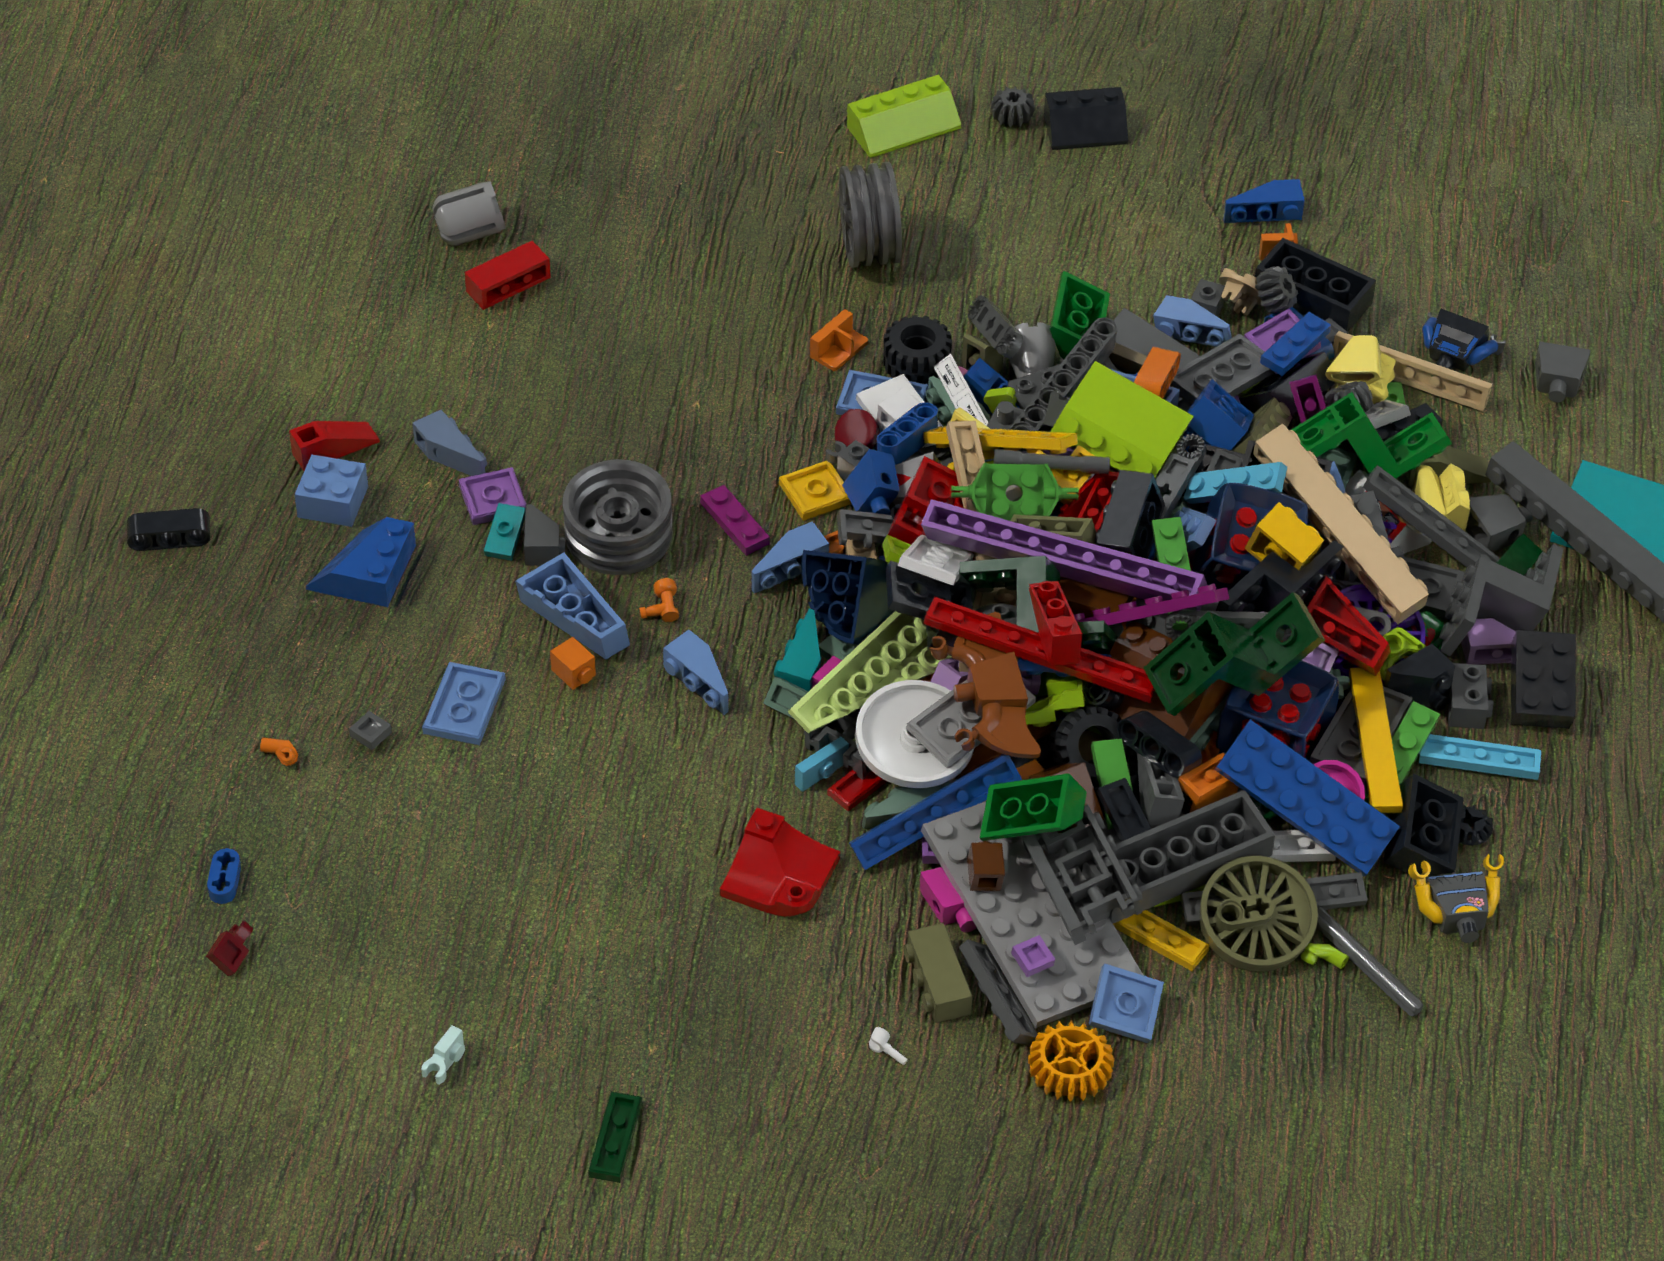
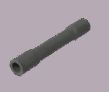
M995 449L994 464H1048L1050 469L1109 474L1110 457H1077Z

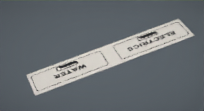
M949 354L933 366L955 408H962L987 426V419L954 358Z

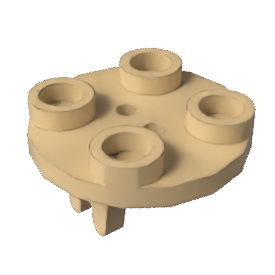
M1224 268L1219 277L1221 285H1225L1222 298L1228 300L1230 297V300L1235 303L1234 311L1240 313L1242 310V313L1247 316L1256 304L1261 305V299L1257 297L1258 290L1255 288V285L1258 284L1256 277L1250 274H1245L1243 277L1231 269Z

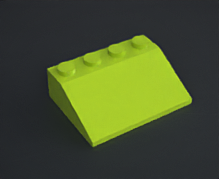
M1095 361L1064 407L1051 432L1077 433L1078 444L1074 445L1075 448L1080 445L1094 456L1110 457V467L1118 472L1120 470L1153 473L1156 480L1194 416Z

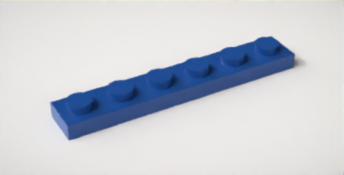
M1001 754L850 841L849 844L862 868L866 870L924 837L921 832L923 824L986 801L989 785L1020 781L1022 778L1010 756Z

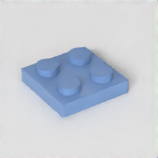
M1104 964L1101 967L1088 1025L1149 1043L1152 1039L1164 982Z

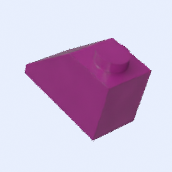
M1316 374L1289 382L1301 423L1327 408Z

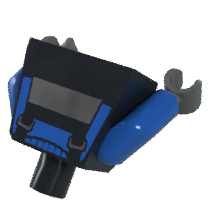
M1442 308L1439 311L1438 317H1432V312H1428L1427 321L1422 328L1424 345L1429 349L1430 358L1437 361V365L1448 369L1453 367L1465 371L1469 365H1475L1491 354H1502L1506 344V340L1502 342L1496 341L1497 335L1492 334L1490 340H1488L1489 326Z

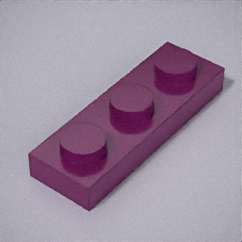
M725 485L700 495V504L745 555H749L770 544V536Z

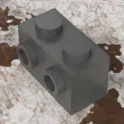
M1453 663L1455 664V670L1449 694L1448 725L1449 727L1484 729L1486 718L1492 717L1493 701L1488 700V695L1491 694L1492 679L1487 677L1486 665Z

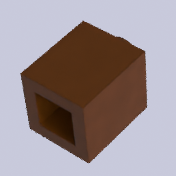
M989 841L971 843L967 858L970 891H1001L1005 877L1002 843H992Z

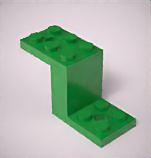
M1353 392L1291 429L1298 435L1300 444L1304 449L1311 451L1316 457L1328 450L1337 448L1342 441L1348 439L1369 474L1378 465L1395 479L1408 470L1416 469L1423 461L1433 455L1442 453L1447 446L1452 444L1432 412L1386 441H1383Z

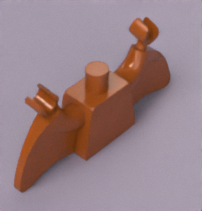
M999 612L987 614L989 616L1001 619V614ZM942 636L933 637L932 643L936 648L930 647V651L935 659L942 660L951 655L952 659L964 663L969 668L968 683L953 686L956 703L972 700L976 714L982 717L981 721L972 727V731L964 728L955 733L956 742H960L964 738L969 739L961 745L964 751L972 750L975 745L974 740L977 739L986 747L1005 755L1020 758L1040 757L1041 749L1026 724L1025 715L1028 696L1015 653H1005L959 636L955 640L954 647L947 646L946 640Z

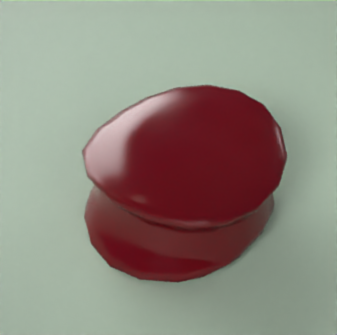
M849 409L836 423L835 441H840L847 447L857 440L869 449H873L877 444L880 428L868 411Z

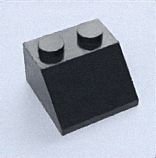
M1430 644L1388 668L1384 687L1412 697V702L1415 701L1433 711H1440L1449 702L1455 664L1433 644Z

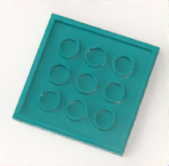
M1582 460L1571 488L1664 563V485ZM1552 531L1550 542L1574 549Z

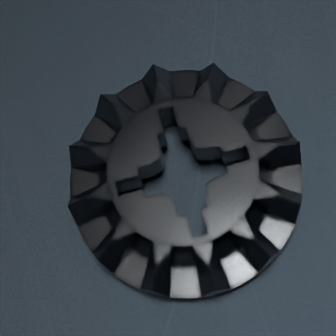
M1463 804L1459 843L1464 845L1484 843L1492 835L1493 818L1487 816L1486 810H1478L1475 804L1472 807H1466ZM1465 819H1469L1471 823H1474L1473 831L1468 823H1464Z

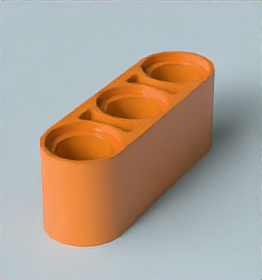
M1153 346L1134 383L1163 399L1177 374L1181 353Z

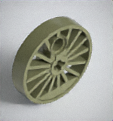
M1245 856L1229 861L1210 877L1202 893L1199 918L1207 943L1220 958L1240 969L1264 972L1276 970L1290 964L1304 951L1316 930L1318 907L1311 887L1294 868L1270 857ZM1250 870H1261L1258 894L1256 893ZM1242 871L1247 892L1233 873ZM1268 872L1278 875L1279 877L1267 895H1264ZM1224 878L1235 894L1217 883ZM1284 881L1286 892L1272 900V897ZM1212 892L1224 901L1209 900L1208 896ZM1289 900L1290 904L1280 906L1281 904ZM1207 910L1215 911V916L1208 918ZM1222 914L1232 915L1235 921H1226ZM1286 926L1297 928L1298 933L1294 932ZM1212 927H1214L1215 931L1219 933L1218 935L1214 933ZM1252 930L1248 957L1237 954V950ZM1235 933H1241L1231 949L1222 943ZM1258 935L1265 960L1254 959ZM1280 935L1296 944L1297 947L1291 951ZM1269 939L1282 954L1281 957H1273Z

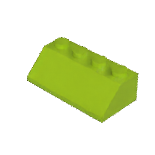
M939 74L847 104V128L869 158L961 129V121L951 90Z

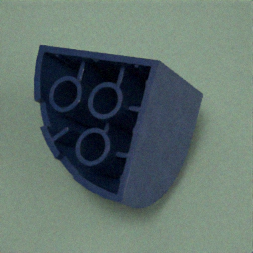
M803 550V585L808 587L811 599L808 604L815 611L817 621L822 622L826 626L829 634L841 641L859 645L895 612L888 609L886 567L888 562L861 556Z

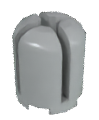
M484 181L439 195L434 201L432 210L442 240L449 245L458 246L506 229L491 181Z

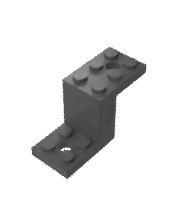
M1553 544L1546 553L1542 552L1535 568H1530L1525 576L1482 556L1479 557L1474 565L1469 564L1464 572L1463 580L1461 582L1457 581L1452 588L1450 596L1453 597V601L1449 604L1445 613L1448 621L1443 626L1439 636L1443 640L1440 651L1451 656L1474 626L1476 619L1493 618L1515 632L1516 630L1533 631L1549 611L1564 548Z

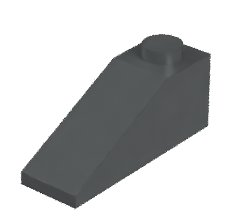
M1137 753L1140 807L1150 827L1155 828L1178 818L1185 800L1177 777L1168 775Z

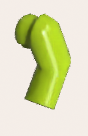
M1309 943L1301 954V959L1311 965L1316 964L1318 957L1339 969H1343L1349 959L1348 955L1329 944Z

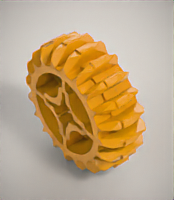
M1072 1020L1068 1026H1064L1059 1021L1056 1029L1047 1025L1045 1032H1038L1036 1040L1032 1041L1030 1054L1028 1055L1029 1072L1031 1077L1035 1078L1037 1087L1044 1086L1046 1095L1055 1092L1057 1100L1063 1095L1067 1096L1070 1102L1074 1096H1078L1084 1101L1087 1093L1095 1097L1098 1089L1104 1090L1107 1081H1110L1113 1072L1112 1068L1114 1067L1113 1050L1111 1045L1107 1044L1105 1035L1098 1036L1096 1027L1087 1030L1085 1022L1078 1027L1074 1025ZM1054 1053L1056 1055L1054 1061L1049 1063L1047 1057ZM1093 1059L1095 1065L1089 1070L1086 1066L1088 1061Z

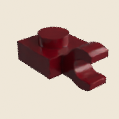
M245 920L242 921L240 926L234 924L229 932L220 933L206 957L227 976L235 974L249 952L243 943L252 933L253 927Z

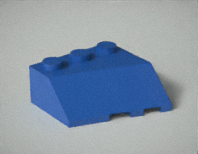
M386 517L365 528L306 585V590L388 607L416 547L414 523Z

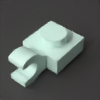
M451 1025L434 1047L433 1056L423 1063L421 1068L423 1077L426 1078L431 1071H438L435 1075L436 1083L440 1085L445 1081L447 1077L446 1071L453 1062H458L465 1051L463 1031Z

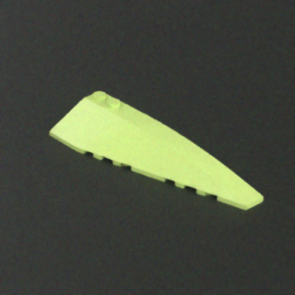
M895 611L803 696L788 713L807 733H810L860 709L873 693L886 685L904 680H920L933 674L939 661L942 660L935 659L927 648L924 620ZM948 655L946 658L942 660L952 658V656Z

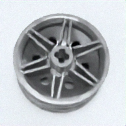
M883 162L881 168L876 163H871L866 173L861 165H854L852 171H849L847 166L840 167V214L844 245L850 267H858L861 261L864 266H871L874 256L880 265L887 264L889 258H891L893 263H900L902 256L901 216L896 180L891 163Z
M606 460L592 464L578 472L568 483L563 495L565 540L572 556L583 566L609 575L636 573L658 562L669 549L673 536L671 492L668 484L651 467L631 460Z

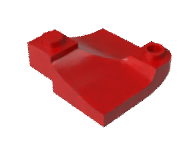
M924 456L895 515L888 535L911 545L920 535H925L921 523L931 499L964 508L961 498H951L952 492L960 493V491H951V485L959 486L956 472Z
M757 807L744 829V836L737 854L720 887V896L778 916L790 917L808 912L818 901L840 860V851L819 843L788 824L784 816Z

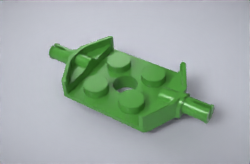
M983 463L971 485H951V491H962V493L952 492L951 498H968V500L972 501L977 512L1008 521L1011 520L1014 514L1050 516L1057 502L1061 501V499L1078 500L1079 494H1067L1078 493V487L1061 488L1058 485L1048 464ZM1016 485L1021 489L1022 495L1018 501H1010L1007 498L1006 489L1008 486Z

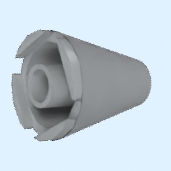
M1037 322V326L1029 327L1028 323L1016 325L1015 328L1023 336L1020 350L1013 358L1009 359L1016 378L1053 367L1056 345L1050 332V325L1042 322Z

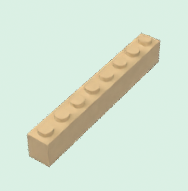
M1282 423L1255 442L1253 454L1261 464L1282 462L1287 466L1283 490L1288 496L1307 504L1308 519L1329 544L1335 540L1344 546L1340 557L1397 624H1400L1426 605L1429 594L1424 582L1416 579L1410 573L1406 561L1401 557H1397L1392 552L1388 540L1375 532L1370 519L1357 511L1352 498L1347 493H1342L1339 490L1334 477L1329 472L1322 470L1318 465L1316 456L1311 451L1304 449L1300 444L1298 435L1293 430H1288Z

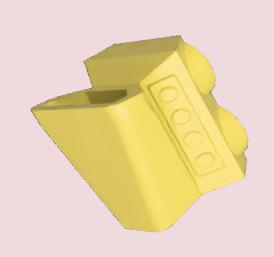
M1353 336L1328 367L1325 375L1327 379L1337 382L1334 388L1355 381L1366 382L1373 396V404L1388 397L1387 385L1395 378L1393 368L1396 360L1381 352L1378 339L1375 336Z
M1450 463L1438 477L1430 466L1420 465L1417 467L1412 492L1462 530L1466 531L1470 512L1469 493L1465 489L1464 471Z

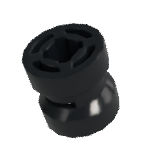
M1087 682L1084 687L1085 700L1091 705L1114 710L1123 702L1124 694L1091 682Z

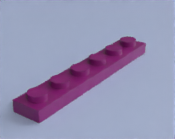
M1215 584L1198 587V594L1189 595V591L1184 590L1171 593L1172 599L1163 601L1162 596L1144 599L1146 604L1144 606L1137 607L1135 601L1118 605L1120 611L1111 613L1110 607L1094 610V617L1085 618L1084 613L1076 614L1074 617L1077 622L1104 620L1107 625H1113L1228 600L1229 594L1227 587L1216 590Z

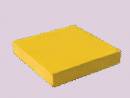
M828 461L779 477V485L803 521L852 504L842 486L844 481L832 463Z

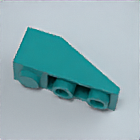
M812 609L807 611L804 619H799L795 629V637L793 640H788L784 652L785 656L783 660L779 659L774 669L775 677H781L807 691L812 689V676L821 668L815 611Z

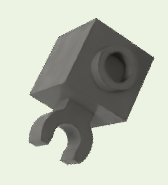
M857 440L847 447L844 443L836 441V452L827 449L826 460L832 464H837V472L845 482L869 448Z

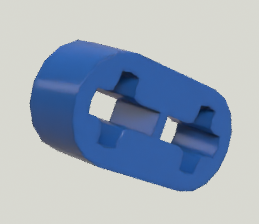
M221 849L212 858L207 888L210 899L218 904L232 901L237 893L241 863L239 854L233 849ZM227 861H230L228 863L227 870H223L222 866L225 865ZM226 882V887L223 888V891H217L220 890L221 883Z

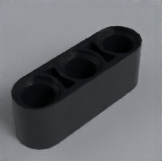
M193 508L133 514L127 519V544L136 551L198 547L210 541V515L204 509Z
M1148 711L1137 712L1122 719L1117 725V733L1119 738H1122L1123 743L1172 777H1178L1187 773L1202 763L1201 751L1193 742Z

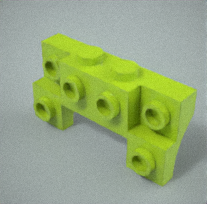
M1043 672L1041 674L1040 689L1035 696L1048 695V697L1035 702L1026 709V724H1033L1036 727L1047 726L1051 722L1056 721V711L1072 712L1079 707H1085L1084 687L1088 681L1074 676L1060 677L1055 673Z

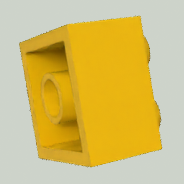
M1278 502L1258 523L1245 549L1260 562L1273 551L1301 571L1314 559L1324 539L1320 537L1319 532L1314 527L1307 526L1302 522L1291 508L1284 507Z

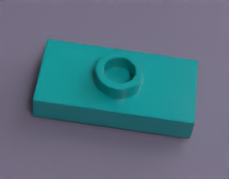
M498 503L484 548L485 556L513 560L524 524L526 508Z

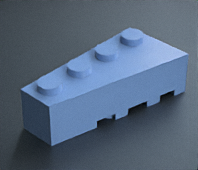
M564 552L515 581L520 600L523 604L604 659H608L630 645L625 623Z

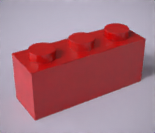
M533 241L525 243L464 272L466 292L484 310L551 278L550 258Z

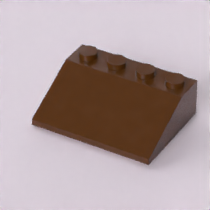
M1132 620L1114 642L1109 655L1113 659L1143 669L1144 666L1168 647L1173 640ZM1184 666L1178 670L1177 680L1183 677L1185 672ZM1221 679L1216 680L1176 716L1167 713L1156 691L1150 703L1124 694L1121 705L1114 710L1108 711L1118 714V719L1120 720L1140 711H1148L1190 740L1229 693L1233 685Z

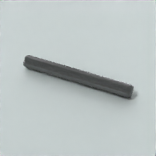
M1318 907L1316 928L1344 954L1348 955L1349 959L1409 1016L1414 1017L1420 1013L1423 1002L1322 907Z

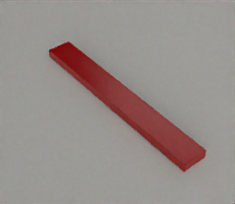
M934 597L924 618L925 625L1005 653L1014 652L1016 657L1148 703L1151 702L1155 692L1144 669L1081 648L1080 663L1050 666L1038 632L938 597Z

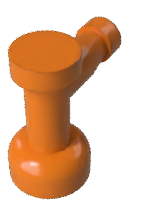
M670 578L660 579L654 583L653 588L655 595L661 598L662 603L647 608H639L641 619L661 615L662 620L665 622L676 621L679 618L678 609L674 607L673 596L677 592L676 582Z

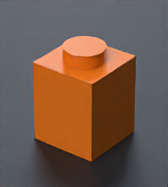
M574 637L569 638L550 650L551 670L572 690L588 683L596 676L595 656Z

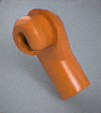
M262 737L260 743L261 752L276 754L280 762L286 766H291L297 762L298 752L289 740Z

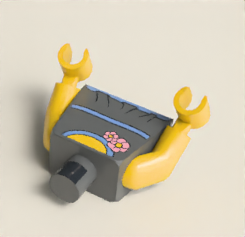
M1489 854L1484 858L1483 866L1488 870V876H1485L1484 871L1427 877L1431 872V866L1427 861L1421 862L1422 875L1417 872L1415 863L1410 865L1408 874L1417 881L1414 887L1420 912L1433 923H1436L1441 932L1445 934L1459 932L1461 941L1464 943L1476 941L1479 938L1478 930L1485 928L1487 918L1493 916L1500 900L1501 877L1497 876V872L1504 865V858L1501 854L1498 855L1497 867L1490 865Z

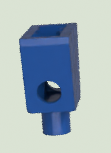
M869 449L842 484L855 511L891 514L889 506L900 490L892 454Z

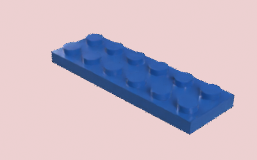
M1251 719L1214 769L1358 873L1362 872L1364 877L1400 827Z

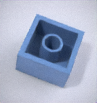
M311 454L295 492L297 517L352 527L368 489L366 463Z

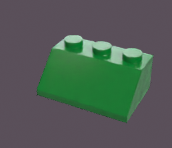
M1064 270L1060 276L1050 324V332L1059 355L1063 359L1066 358L1094 321L1099 318H1106L1110 293Z
M1070 774L989 785L980 839L988 841L1064 830L1083 818L1087 792Z

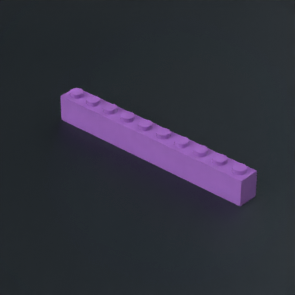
M932 499L921 523L927 539L997 559L1047 556L1060 571L1061 577L1143 600L1162 596L1163 601L1172 599L1171 593L1188 590L1189 595L1198 594V587L1207 586L1204 574ZM1202 605L1182 610L1200 611Z

